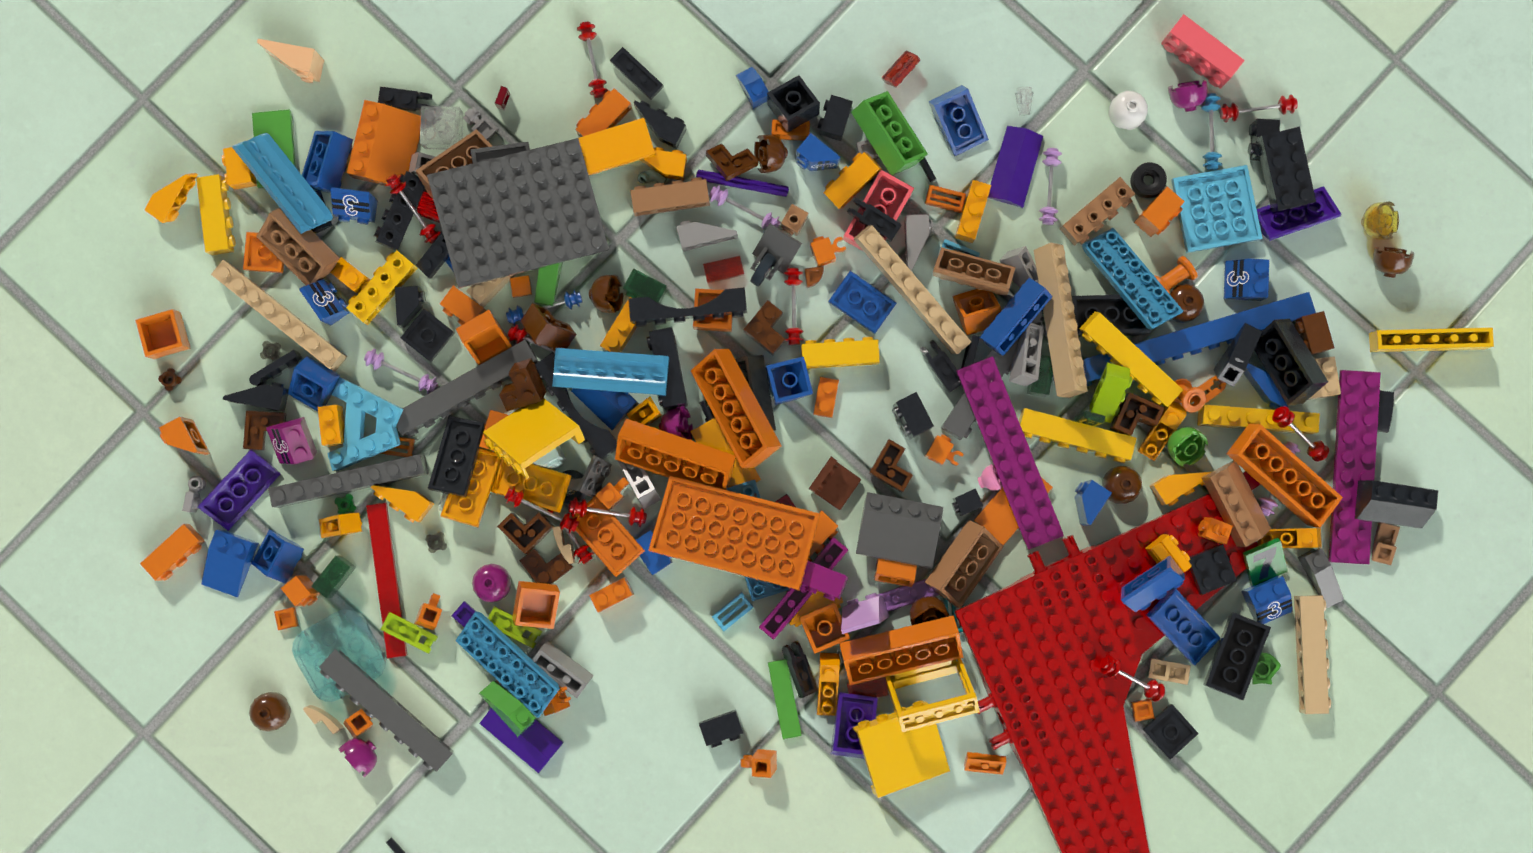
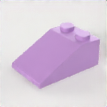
M876 593L866 595V599L858 601V598L847 601L848 605L842 607V634L872 626L887 619L889 614L883 595L877 596Z

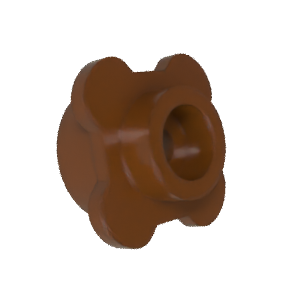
M173 368L167 369L158 378L167 391H172L175 385L182 382L181 377L176 375Z

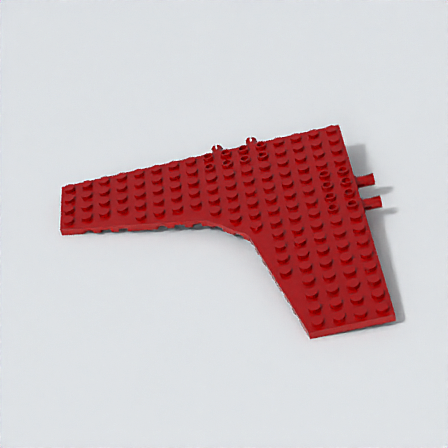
M1210 493L1125 533L1079 550L1074 535L1067 536L1062 541L1069 555L1047 566L1044 565L1039 551L1032 552L1033 554L1027 555L1034 569L1032 573L1021 577L1016 582L993 594L954 611L973 653L983 685L988 694V697L978 701L979 712L977 714L993 707L1003 728V733L988 739L989 743H991L990 745L993 750L1007 743L1010 744L1032 787L1060 853H1149L1124 712V703L1132 680L1119 673L1112 678L1108 677L1107 674L1101 673L1100 661L1106 656L1111 655L1114 659L1120 661V670L1134 677L1142 654L1165 636L1146 616L1160 600L1156 598L1150 602L1151 605L1148 608L1135 612L1121 601V588L1157 564L1145 548L1163 534L1172 535L1178 541L1177 547L1180 551H1185L1189 557L1219 545V543L1198 536V527L1200 522L1204 520V517L1224 522ZM1230 534L1227 544L1223 545L1235 576H1238L1246 569L1243 552L1259 545L1256 541L1247 547L1236 546ZM1188 569L1184 572V583L1177 590L1196 610L1223 587L1200 595L1191 571Z

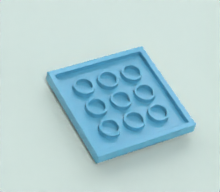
M1247 165L1182 176L1171 180L1174 193L1185 201L1180 206L1183 210L1178 216L1186 253L1263 239Z

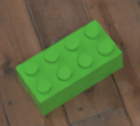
M888 91L863 100L851 112L892 176L915 166L928 155Z

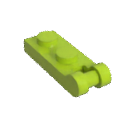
M494 606L488 619L504 634L534 648L536 645L535 640L541 635L542 630L537 627L517 626L514 624L513 615ZM526 630L531 632L528 638L523 636Z
M389 612L380 630L428 654L431 651L430 647L433 641L436 642L438 636L391 612ZM422 635L427 637L424 644L418 642Z

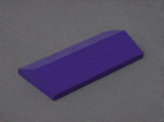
M1006 127L990 184L989 199L1020 208L1024 207L1043 140L1042 135L1027 128Z
M1324 186L1314 189L1316 202L1276 212L1271 211L1270 205L1257 209L1261 233L1269 241L1341 217L1342 214Z
M250 449L197 508L229 531L281 473L265 458Z
M492 708L479 723L537 773L543 769L564 743L536 719L530 727L517 737Z

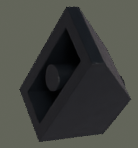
M419 286L395 287L397 326L405 328L423 308L422 302H425V292Z

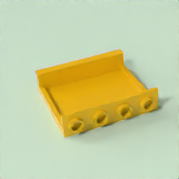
M544 397L541 402L519 408L483 432L486 438L484 442L488 449H493L499 458L502 457L508 466L511 465L518 475L521 473L526 479L529 478L526 467L571 438L578 444L585 441L579 425Z
M922 700L912 703V706L907 708L901 707V709L904 711L927 705L928 703ZM894 710V713L888 715L880 714L872 721L864 720L859 722L858 726L853 727V730L857 732L873 784L871 785L872 792L877 798L950 771L936 724L902 732Z

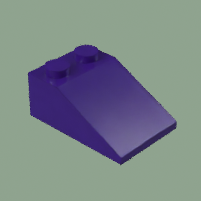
M839 692L830 754L865 759L857 732L853 730V727L858 726V723L861 721L876 719L878 698Z

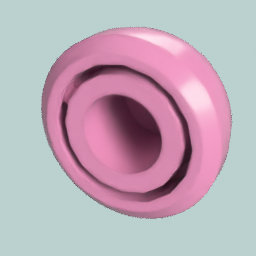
M994 465L987 466L983 470L981 477H978L980 487H986L989 490L1002 489Z

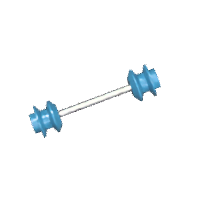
M1215 93L1207 94L1204 101L1205 105L1201 107L1202 110L1209 112L1210 152L1202 157L1207 161V163L1203 164V167H1207V170H1217L1219 166H1222V163L1218 162L1222 155L1214 152L1213 112L1221 108L1217 104V101L1221 98Z

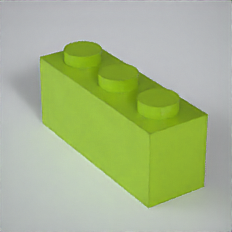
M1107 362L1089 405V418L1111 423L1113 417H1117L1120 409L1119 404L1124 402L1126 396L1125 390L1130 388L1132 383L1130 368Z

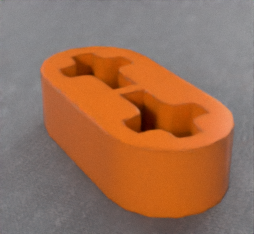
M1217 376L1209 378L1198 386L1203 391L1206 390L1208 392L1205 394V403L1221 393L1226 387V383L1217 379ZM1213 380L1215 382H1220V384L1218 385L1220 389H1210V387L1214 385Z

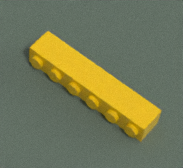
M1094 312L1079 328L1083 332L1082 337L1088 342L1093 341L1097 345L1096 350L1102 355L1107 354L1111 358L1109 361L1112 364L1130 368L1132 381L1135 380L1139 384L1137 387L1146 394L1148 392L1155 404L1168 407L1183 391L1178 384L1100 312Z
M1493 328L1376 330L1369 333L1370 352L1484 350L1494 347Z
M1204 405L1198 411L1197 426L1245 429L1248 424H1261L1268 431L1296 433L1290 426L1280 428L1272 420L1275 410ZM1291 411L1295 415L1292 423L1303 434L1319 433L1320 413Z
M1027 408L1021 410L1019 418L1025 438L1031 439L1034 436L1038 437L1040 442L1048 444L1051 441L1057 442V446L1069 449V446H1072L1081 453L1087 454L1090 451L1094 452L1096 457L1105 459L1106 456L1113 457V461L1118 463H1125V461L1132 459L1137 439L1135 437Z

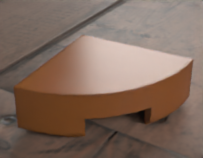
M824 266L805 268L807 288L815 286L821 280Z

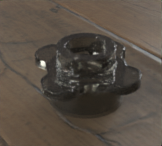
M264 341L260 357L262 359H272V361L279 359L281 345Z
M443 532L426 536L430 553L447 548Z

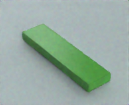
M782 659L768 662L782 738L788 739L802 736L787 660Z

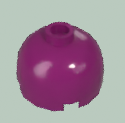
M1199 80L1179 83V88L1173 89V85L1168 87L1169 97L1173 105L1178 108H1185V112L1196 110V106L1201 105L1207 97L1208 88L1206 80H1203L1202 84H1200Z
M685 406L667 410L661 419V423H659V430L692 440L693 435L690 431L693 430V425H688V418H691L688 409Z
M484 565L473 576V591L483 601H500L510 592L511 576L507 569L501 565Z
M354 738L338 748L341 753L345 751V759L358 773L362 772L363 777H366L377 763V755L374 751L376 746L370 740L366 742L361 738Z

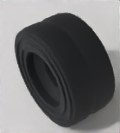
M1152 162L1143 163L1138 166L1130 178L1132 190L1142 198L1157 196L1163 191L1167 183L1164 169ZM1144 176H1151L1153 184L1146 185L1143 180Z

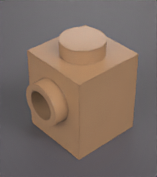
M792 204L781 222L782 231L790 236L793 234L798 236L809 213Z

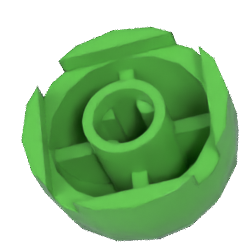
M1182 427L1174 431L1170 436L1167 449L1171 458L1180 466H1183V464L1193 465L1204 456L1206 452L1204 450L1205 444L1208 446L1206 436L1197 429Z

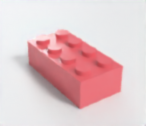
M1184 14L1161 42L1166 51L1177 55L1182 63L1190 65L1198 75L1206 77L1211 85L1220 89L1232 78L1245 61Z
M880 170L863 202L868 205L871 204L897 221L913 193L914 187ZM859 208L857 212L863 215L865 210ZM853 218L844 234L843 240L862 250L854 241V238L867 226L860 223L858 219Z

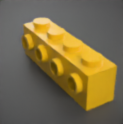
M397 250L395 253H390L386 258L387 262L375 270L373 278L361 286L359 294L357 296L354 295L348 301L349 305L346 308L367 325L395 295V287H402L418 269Z

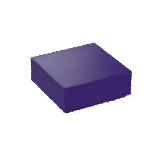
M464 601L451 616L465 627L476 610Z

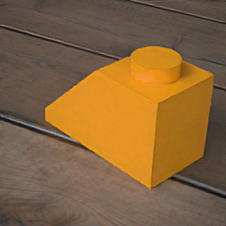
M340 257L336 266L330 272L357 294L361 291V286L366 281H370L368 277L342 257Z
M650 396L627 413V416L632 421L649 425L661 417L662 414Z
M359 513L340 514L319 519L321 538L362 532V520Z

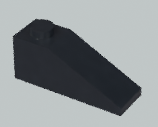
M272 382V385L264 384L225 395L223 400L285 412L289 389L283 388L284 384Z

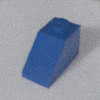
M753 67L736 75L753 109L767 102V93L769 91Z

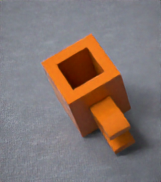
M824 236L813 239V242L810 243V248L817 267L835 262L836 257L834 253L846 250L845 246L842 248L837 246L838 242L843 241L842 237H837L832 245L829 237L824 238Z
M942 434L941 436H935L925 457L939 465H943L947 459L952 465L957 466L959 463L954 461V455L963 457L964 454L960 451L950 452L954 444L951 443L949 437Z
M624 477L615 486L609 482L595 496L611 510L624 498L620 492L629 482Z
M1204 517V520L1200 522L1198 527V536L1219 544H1227L1233 526L1214 518Z
M433 593L429 603H423L420 606L414 622L415 625L429 630L436 628L443 610L437 608L440 595Z
M559 686V691L543 711L544 716L570 707L569 701L571 697H567L565 693L567 687Z
M362 708L343 723L353 738H357L373 725L370 721L372 718Z
M758 749L753 756L743 755V759H740L741 767L752 768V776L771 778L777 770L776 750Z

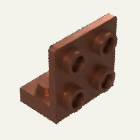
M831 456L809 487V490L838 510H841L860 483L861 478L839 464Z

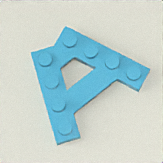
M339 377L332 395L346 402L343 447L327 453L332 471L336 472L401 445L396 425L403 412V408ZM365 412L377 418L376 433L364 437Z

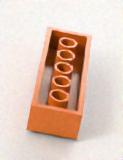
M714 349L691 370L741 468L757 467L782 446L730 349Z
M626 418L618 434L615 460L667 478L673 476L727 490L731 482L736 456Z
M1248 424L1226 453L1307 526L1321 528L1343 498L1261 424Z
M954 615L839 643L849 685L963 658L960 635Z

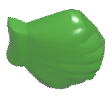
M1261 653L1252 677L1253 685L1272 684L1271 678L1279 670L1281 664L1271 654Z

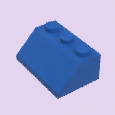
M335 131L314 132L302 176L312 189L331 193V187H341L343 172L347 168L346 162L348 155L352 151L353 139Z
M574 388L571 390L612 431L623 421L627 413L639 404L626 392Z
M1168 556L1121 588V601L1135 612L1140 609L1145 610L1151 605L1150 602L1156 598L1160 600L1167 595V591L1180 587L1184 583L1185 574L1173 558Z

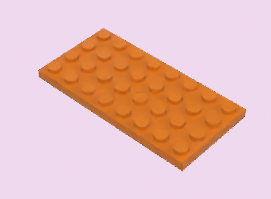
M670 476L648 551L800 591L820 513Z

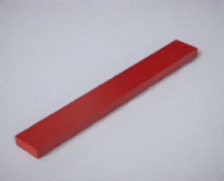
M387 503L366 505L382 625L389 612L403 618ZM383 631L387 659L407 656L406 642Z

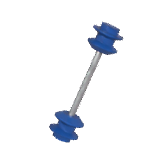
M574 289L572 294L565 291V300L554 302L553 306L544 305L542 307L551 308L566 303V306L572 310L573 305L577 304L580 307V303L583 301L580 291L576 292ZM518 305L516 310L513 311L509 307V312H506L508 322L513 323L515 326L516 321L521 322L527 311H523Z

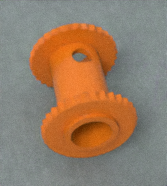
M1182 378L1174 381L1183 389L1174 401L1178 404L1180 403L1183 409L1189 413L1199 411L1206 401L1203 389L1199 387L1192 388V384L1187 379Z

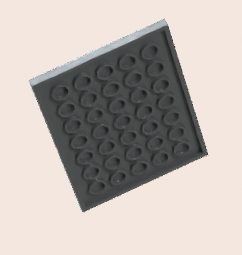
M578 138L427 175L458 289L609 250Z

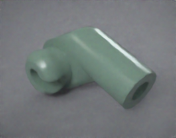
M654 169L643 171L638 175V181L642 184L653 181L665 184L667 180L666 177Z

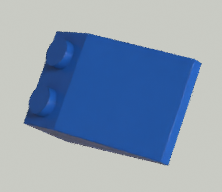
M961 85L929 101L934 117L954 156L989 140L969 89Z
M215 530L208 549L201 585L239 597L259 543L225 530Z

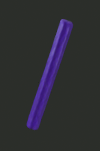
M700 169L696 173V178L706 179V182L783 197H787L789 187L742 177H735L726 181L720 173Z

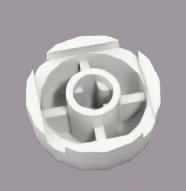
M1125 91L1118 94L1111 101L1109 107L1111 122L1116 127L1127 130L1137 128L1145 120L1148 112L1145 98L1135 91Z

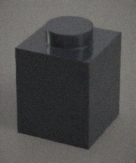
M976 489L953 498L954 502L951 503L955 513H959L960 516L983 507Z

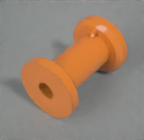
M1184 256L1178 258V266L1161 278L1154 275L1169 294V290L1184 279L1194 280L1198 277L1194 266Z

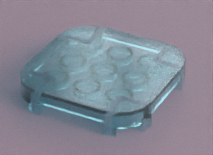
M343 609L331 614L302 631L293 642L292 652L313 693L323 701L333 702L349 695L346 691L341 692L335 686L336 682L333 679H327L320 673L321 669L319 666L336 648H339L373 680L379 678L385 669L386 654L381 650L365 621L366 617L356 610Z

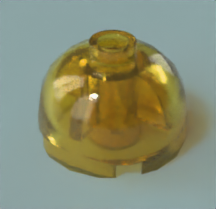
M1390 201L1374 203L1366 209L1361 224L1368 236L1377 240H1389L1393 238V233H1397L1399 214L1392 207L1395 206L1394 203Z

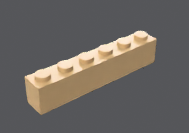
M1319 595L1294 596L1299 712L1304 714H1329V709L1331 708V699L1328 697L1330 680L1327 677L1329 660L1326 658L1328 640L1325 638L1327 621L1324 619L1326 601L1323 599V596Z

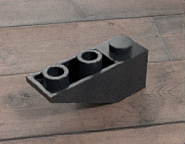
M635 100L634 106L645 119V122L659 141L677 149L687 130L685 122L678 117L673 119L667 116V113L661 109L656 111L650 108L651 105L644 101L638 102Z
M1244 323L1213 369L1217 379L1233 387L1236 385L1249 363L1261 336V330Z

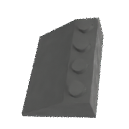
M867 492L856 554L932 569L941 527L943 507Z

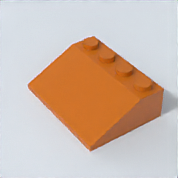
M364 100L347 174L354 179L385 185L387 183L386 179L391 175L396 174L398 176L400 174L404 175L406 171L409 172L411 157L417 152L425 118L382 103Z

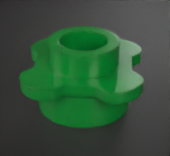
M346 494L342 498L337 497L334 500L338 507L337 513L339 515L356 510L351 494Z

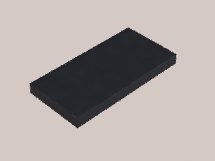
M448 416L428 485L429 490L461 497L467 496L480 450V442L486 426L485 423Z

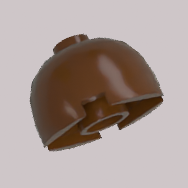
M759 135L757 137L759 142L754 144V156L759 161L758 163L761 167L757 168L760 173H770L779 170L788 156L787 148L774 135Z
M1374 247V266L1378 271L1384 272L1385 277L1395 278L1396 274H1403L1411 267L1414 252L1411 251L1409 255L1406 254L1407 250L1384 247L1385 251L1379 250V247Z
M617 275L600 276L592 284L589 290V298L599 311L605 313H617L616 311H620L624 298L623 293H620L619 287L622 286L620 278Z
M1182 284L1170 290L1171 297L1183 310L1181 314L1172 318L1173 320L1185 323L1194 320L1200 315L1204 308V297L1198 288L1193 285Z
M1117 466L1110 469L1102 480L1103 487L1112 492L1108 499L1116 504H1127L1134 501L1142 490L1140 475L1128 466Z
M926 596L916 600L909 612L911 625L949 617L945 604L939 598L933 596Z
M276 692L261 694L254 699L249 710L250 720L253 725L260 730L269 732L283 727L289 720L291 713L287 699Z

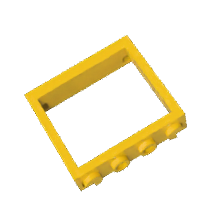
M961 658L957 659V661L952 660L885 676L887 688L902 732L979 712L977 696ZM958 673L966 693L965 695L902 711L895 689Z

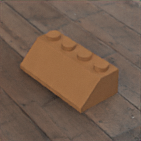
M477 129L416 170L418 177L432 199L433 196L427 178L428 174L473 164L471 149L492 147Z
M281 208L269 213L256 236L305 285L324 279L334 269L340 259L312 230L300 234Z
M941 247L933 270V276L957 282L961 285L975 287L979 290L993 292L997 295L1007 296L1016 267Z
M1234 460L1202 477L1224 523L1233 526L1230 534L1236 546L1247 547L1263 538L1271 529L1239 465Z
M968 520L925 583L937 594L960 609L1004 546L985 527Z

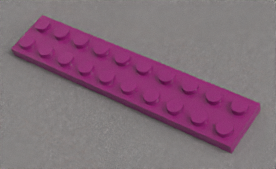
M993 356L957 370L956 372L1027 549L1030 550L1063 537V531Z
M1340 370L1339 385L1341 394L1338 395L1333 489L1343 498L1331 513L1329 562L1368 565L1370 563L1372 521L1355 519L1358 480L1375 479L1381 372Z

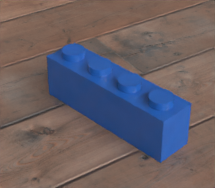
M1028 278L1014 297L1009 300L1004 309L996 316L990 326L984 330L980 338L990 348L1004 356L1053 296L1045 287Z

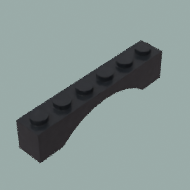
M745 287L725 289L710 302L692 308L668 307L655 302L649 297L628 298L630 322L635 324L636 327L647 326V323L655 322V325L666 324V321L674 320V323L686 322L685 319L692 318L693 321H703L705 317L723 319L724 315H732L733 318L743 317V314L747 313Z
M552 352L535 364L541 380L544 379L547 382L546 389L551 396L556 395L559 401L556 403L563 412L566 410L570 415L569 418L579 425L585 439L583 442L586 443L588 441L592 447L589 449L592 455L604 459L616 451L617 441L609 430L589 423L578 413L570 400L567 388L552 387L555 353Z

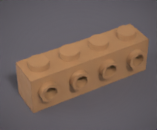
M1119 177L1068 220L1060 230L1074 246L1077 243L1082 245L1090 238L1088 235L1094 230L1096 233L1104 226L1103 221L1107 218L1109 220L1113 219L1118 214L1117 210L1121 206L1126 208L1133 202L1131 198L1135 193Z
M693 178L691 182H683V180L673 181L670 185L657 183L649 188L637 186L634 188L635 190H630L635 216L710 206L706 179L702 180V178Z

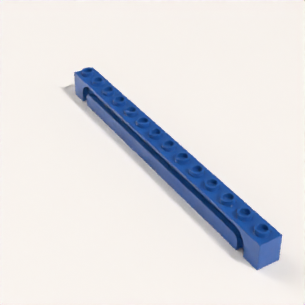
M1306 292L1134 345L1158 366L1166 363L1165 359L1172 358L1175 361L1184 358L1183 354L1190 352L1191 355L1201 353V349L1205 347L1211 350L1220 347L1219 343L1226 342L1227 345L1231 344L1244 323L1263 331L1273 320L1290 319L1292 322L1302 316L1314 314L1316 311L1310 292ZM1099 354L1083 359L1087 387L1093 385L1092 381H1100L1107 362L1111 363L1109 361L1111 358L1107 354ZM1051 369L1050 371L1054 381L1053 369Z

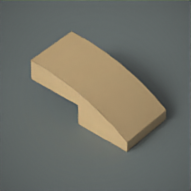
M560 526L552 527L561 554L569 564L575 563L573 544L565 545L563 529L560 530Z
M1151 658L1148 678L1188 685L1191 666Z
M313 705L303 708L314 724L323 721L332 734L338 733L344 728L335 717L321 708Z

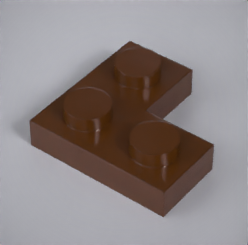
M722 143L706 151V157L726 181L757 167L759 162L748 148L733 156Z
M246 411L243 449L264 450L266 428L286 422L287 414Z
M533 549L519 560L536 583L553 584L574 568L561 553L546 563L536 549Z

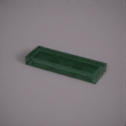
M1085 411L1075 416L1074 421L1095 427L1103 424L1106 416Z

